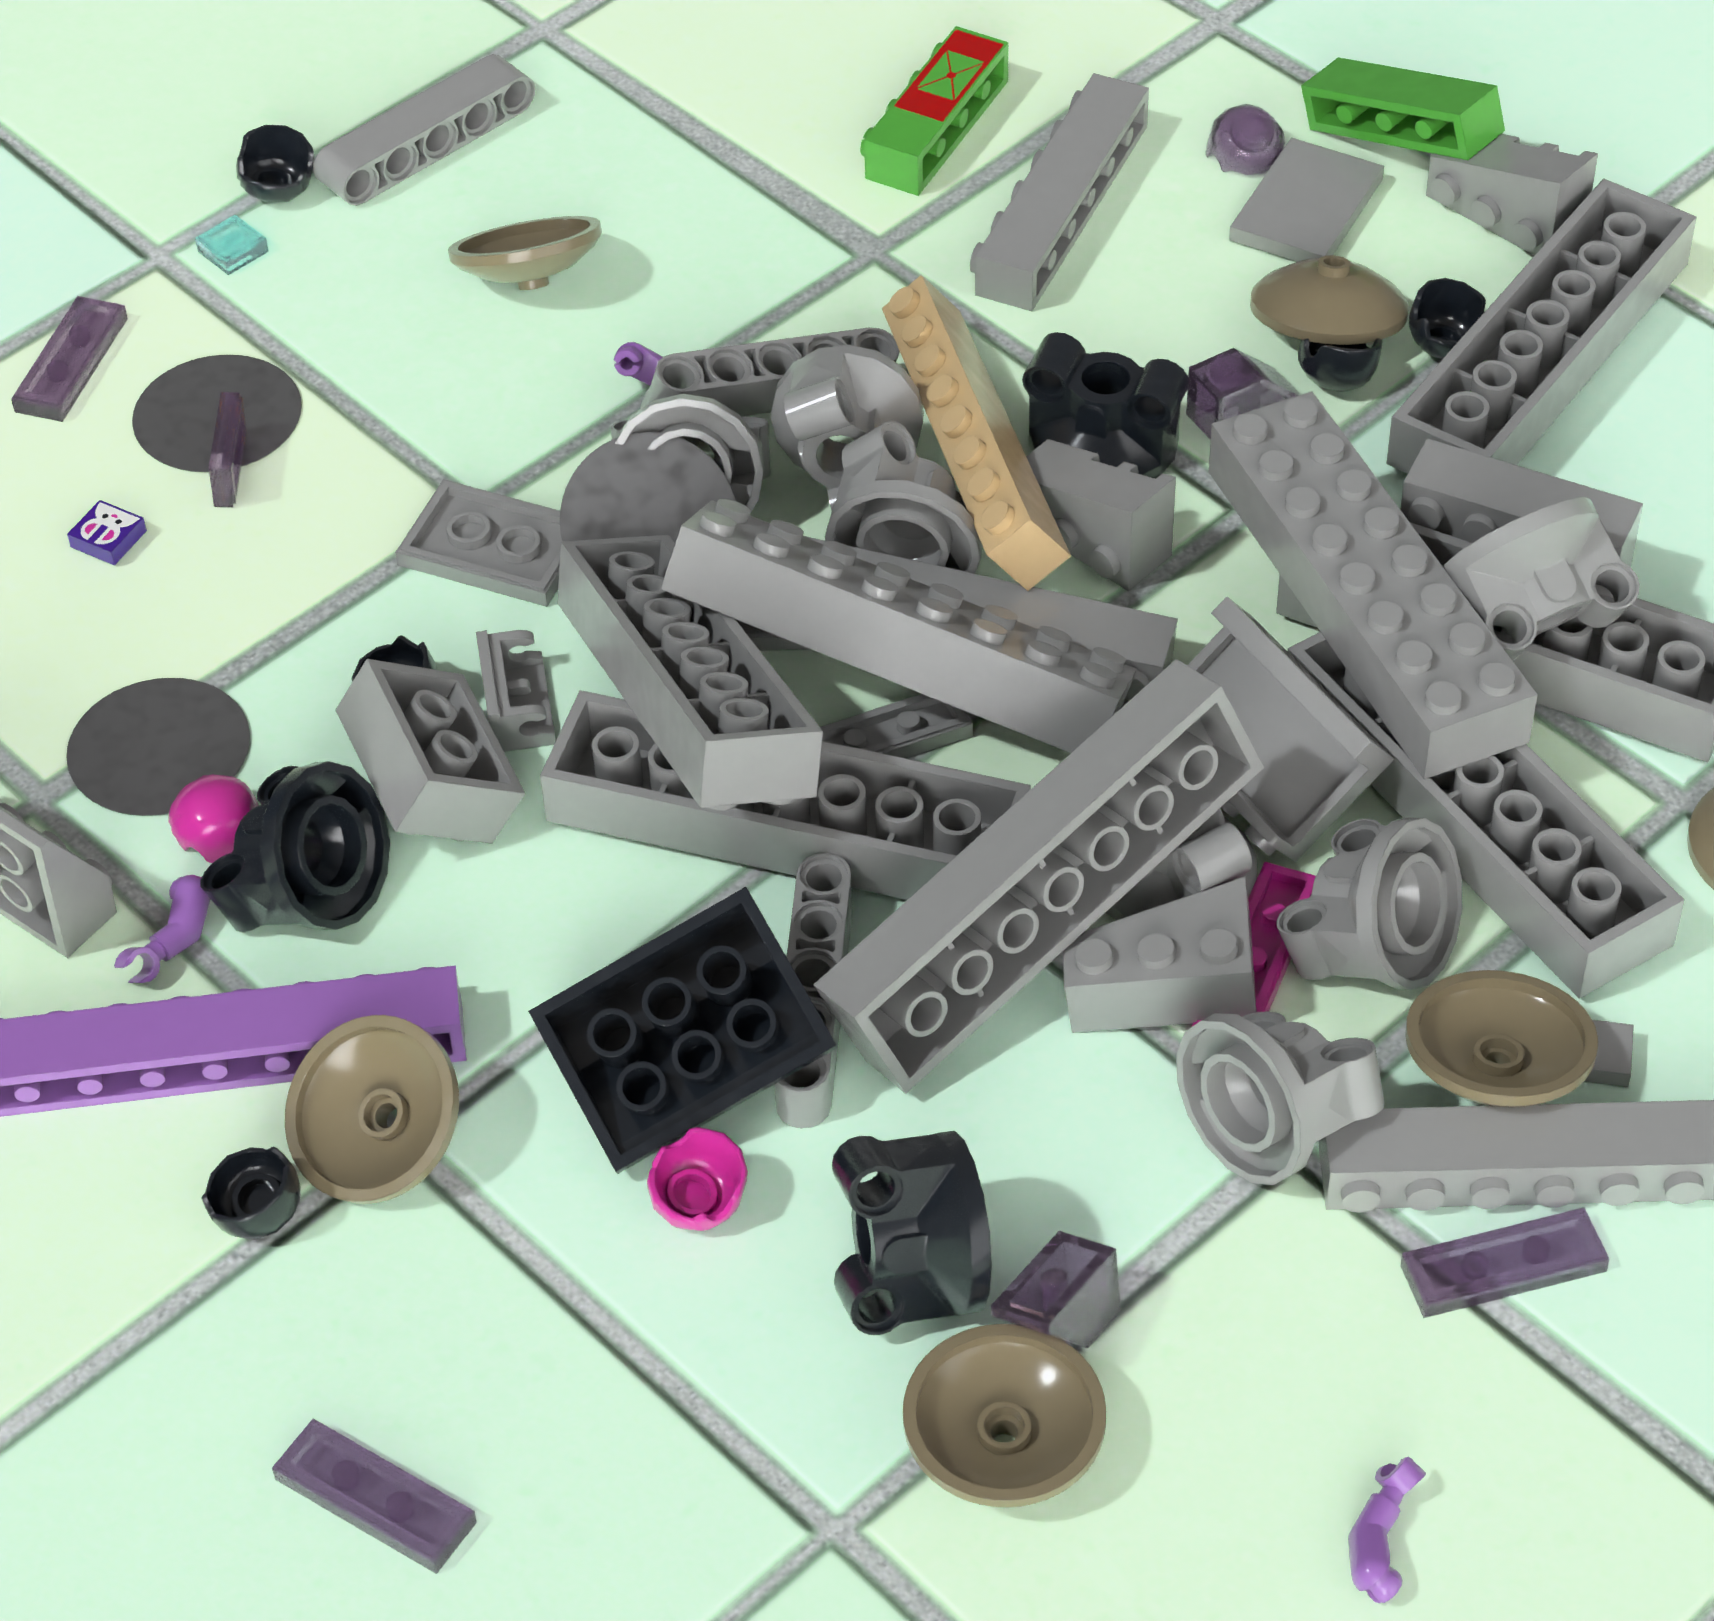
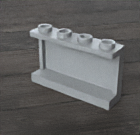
M1226 596L1211 612L1224 627L1193 658L1188 666L1222 686L1264 769L1221 808L1233 818H1236L1240 813L1251 824L1244 832L1264 853L1271 856L1278 850L1296 862L1391 764L1394 758L1251 614Z

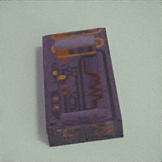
M221 392L208 468L214 507H233V504H236L247 433L243 398L240 396V392Z

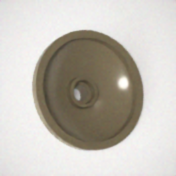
M563 216L524 221L465 237L453 243L448 248L450 262L464 272L490 282L518 283L519 290H533L547 286L549 284V276L575 265L595 246L602 234V228L599 219L588 216Z
M1336 255L1305 259L1273 270L1254 285L1250 299V308L1253 315L1265 326L1289 337L1300 340L1308 338L1309 342L1322 344L1352 345L1375 342L1376 338L1381 340L1388 338L1403 329L1407 323L1409 312L1408 301L1395 284L1362 264Z
M1479 970L1463 972L1443 978L1427 987L1417 996L1407 1015L1406 1044L1417 1066L1429 1078L1447 1091L1484 1105L1511 1108L1527 1107L1560 1098L1572 1092L1587 1079L1596 1061L1598 1050L1597 1030L1584 1007L1560 988L1525 974L1500 970Z
M364 1016L341 1024L327 1033L311 1048L302 1060L293 1077L286 1100V1140L292 1159L302 1175L321 1192L336 1199L355 1204H373L388 1201L403 1195L422 1182L445 1154L457 1123L459 1088L451 1059L439 1041L429 1032L414 1023L395 1016ZM397 1109L396 1119L388 1127V1116L393 1110Z
M992 1324L971 1328L949 1337L933 1348L921 1360L906 1387L903 1400V1428L907 1445L916 1463L942 1489L956 1497L979 1505L1006 1508L1036 1504L1059 1495L1075 1484L1089 1470L1104 1440L1106 1402L1101 1383L1093 1368L1068 1343L1036 1328L1016 1324ZM1000 1434H1008L1014 1437L1015 1440L1011 1442H998L994 1438Z

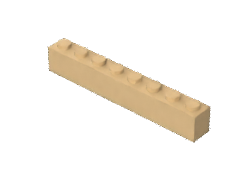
M920 275L910 285L899 289L892 296L890 302L882 307V311L911 379L919 388L922 405L968 513L974 519L973 524L986 555L1024 589L1029 591L1069 559L1071 554L961 312L927 279Z

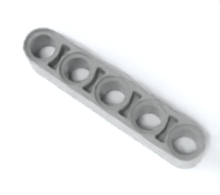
M495 54L486 56L328 144L316 156L313 164L314 176L349 205L358 206L523 113L534 99L535 83L501 56Z
M868 327L673 353L662 357L658 361L645 406L653 400L679 394H689L713 398L738 413L741 417L771 413L777 383L793 362L818 348L848 344L876 350L895 362L900 351L892 334L880 328Z
M819 853L807 857L797 870L786 957L838 1046L840 1023L813 984L848 954L853 913L851 872L847 862L838 855ZM838 1048L774 1084L776 1111L784 1123L800 1129L812 1128L821 1124L829 1116L832 1108Z

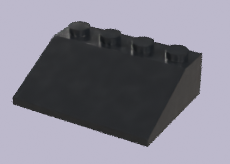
M747 887L742 888L528 1011L617 1174L656 1153L662 1146L670 1145L682 1138L690 1128L703 1126L838 1048Z

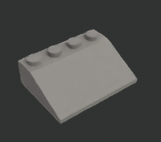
M0 803V914L64 957L69 958L117 913L111 887L113 884L112 878L107 870L97 861L81 859L69 851L55 834L46 830L41 833L24 822L20 814L13 807L6 803Z

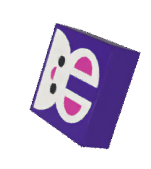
M99 500L67 533L71 548L115 566L147 532L144 517Z

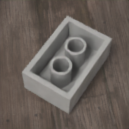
M366 659L335 711L394 831L407 835H424L449 838L456 841L493 844L526 793L464 675Z

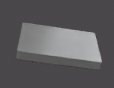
M1291 137L1231 224L1229 240L1296 262L1334 255L1382 182L1384 165Z
M443 479L396 550L397 565L548 607L558 590L560 548L562 542L560 510Z

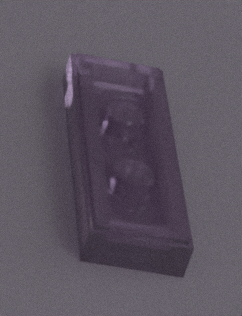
M77 296L11 398L14 412L63 422L127 321L125 305Z
M1585 1207L1404 1252L1401 1256L1400 1267L1424 1319L1607 1272L1610 1259Z
M314 1418L272 1467L274 1478L279 1483L435 1574L440 1571L477 1523L475 1511Z

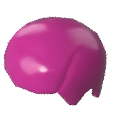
M203 775L186 785L178 793L171 804L168 822L171 826L172 834L184 851L191 847L198 851L207 862L213 863L218 858L232 853L234 850L235 833L241 819L250 810L259 806V803L252 790L240 779L225 775Z
M702 1127L690 1128L678 1141L662 1146L652 1162V1168L647 1179V1188L653 1209L669 1224L679 1229L705 1231L725 1222L737 1211L746 1187L748 1170L742 1149L725 1133Z

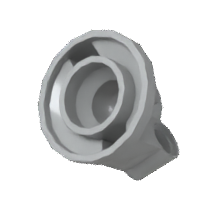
M848 344L818 348L793 362L777 383L771 412V421L777 443L793 464L808 472L814 480L827 488L831 511L837 498L844 471L841 459L842 450L847 444L833 441L829 437L841 435L856 440L891 420L900 423L906 428L917 448L924 420V410L919 388L904 368L876 350Z
M679 394L653 400L629 417L628 420L619 421L611 426L612 440L618 438L615 444L624 445L629 435L633 433H662L651 442L648 447L650 450H656L657 447L667 440L676 437L688 436L699 438L706 442L714 453V462L720 467L731 486L735 501L747 506L751 512L759 501L762 480L771 475L769 423L767 419L754 416L741 417L738 413L713 398Z
M887 421L845 445L841 458L844 471L824 536L825 541L839 542L852 547L976 573L983 546L974 527V519L968 513L960 492L956 490L954 478L941 465L921 458L916 454L914 440L903 425L896 421Z
M1585 497L1565 500L1513 520L1459 551L1443 567L1513 662L1532 643L1537 634L1557 627L1575 617L1587 626L1595 628L1610 625L1635 602L1640 588L1636 573L1619 558L1592 500ZM1595 585L1607 588L1613 595L1614 603L1603 600L1597 593ZM1493 625L1502 626L1508 630L1512 636L1513 644L1504 643L1499 640L1494 634Z
M1219 809L1106 913L1116 921L1245 876L1249 898L1257 880V855L1246 834L1224 817L1221 809Z
M1408 817L1391 821L1388 825H1381L1377 820L1369 818L1349 822L1339 828L1333 835L1331 847L1335 856L1328 858L1320 866L1314 879L1310 898L1296 901L1286 907L1279 914L1276 921L1277 928L1296 971L1302 978L1308 980L1343 976L1377 979L1394 989L1414 990L1428 986L1445 968L1457 942L1463 907L1462 875L1455 848L1442 827L1426 818Z
M1256 1012L1242 1017L1238 1014L1214 1013L1184 1032L1176 1053L1177 1084L1190 1121L1205 1146L1228 1170L1251 1183L1275 1185L1306 1166L1314 1148V1143L1351 1122L1378 1114L1385 1105L1376 1047L1372 1041L1355 1037L1330 1042L1317 1029L1306 1023L1286 1022L1284 1015L1277 1012Z

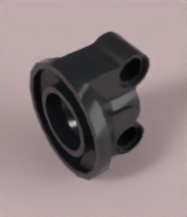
M1054 332L1042 339L1022 378L1023 387L1029 394L1028 442L1031 452L1049 439L1097 453L1100 462L1118 467L1123 462L1137 465L1138 474L1156 479L1164 473L1175 460L1179 441L1180 405L1190 384L1184 369L1177 363L1167 359L1150 360L1143 368L1131 358L1119 353L1098 352L1089 354L1086 353L1084 347L1077 339L1066 333Z
M330 761L314 762L302 767L287 766L275 771L264 780L258 789L257 800L261 805L250 810L241 819L235 833L234 850L232 853L218 858L207 868L200 880V887L233 928L239 932L252 931L263 925L298 924L320 930H338L359 922L377 902L388 874L390 838L385 811L373 787L352 767Z
M954 1130L881 1141L872 1136H857L848 1139L840 1145L833 1155L832 1170L836 1181L852 1207L851 1218L855 1254L842 1261L837 1268L834 1286L856 1328L868 1335H882L907 1322L966 1315L983 1311L990 1295L991 1284L990 1229L984 1193L976 1164L965 1140ZM878 1172L872 1179L860 1182L866 1175ZM878 1289L872 1295L863 1298L868 1292Z

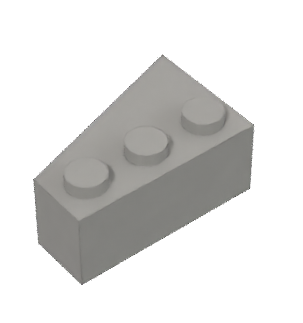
M1500 134L1469 160L1432 154L1430 156L1426 196L1535 256L1592 192L1598 153L1584 151L1580 155L1560 152L1559 145L1545 142L1540 147L1520 144L1519 137Z
M1049 439L1026 456L1070 554L1091 567L1099 576L1110 579L1125 590L1130 591L1172 556L1175 476L1162 473L1156 479L1138 474L1137 465L1123 462L1118 467L1100 462L1097 453Z
M1246 876L1082 933L1063 951L1064 990L1072 1033L1193 1024V1022L1203 1020L1214 1013L1238 1014L1241 1017L1256 1013L1252 933Z

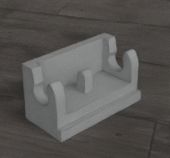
M487 630L477 631L476 638L488 720L503 751L508 752L554 745L556 738L542 651H524L522 653H512L509 651L516 646L534 644L533 632L528 630H512L487 634Z

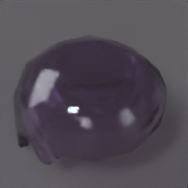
M1242 104L1227 108L1211 125L1205 155L1207 158L1214 155L1220 164L1221 170L1225 173L1228 171L1244 175L1265 173L1284 149V132L1275 118L1259 106Z

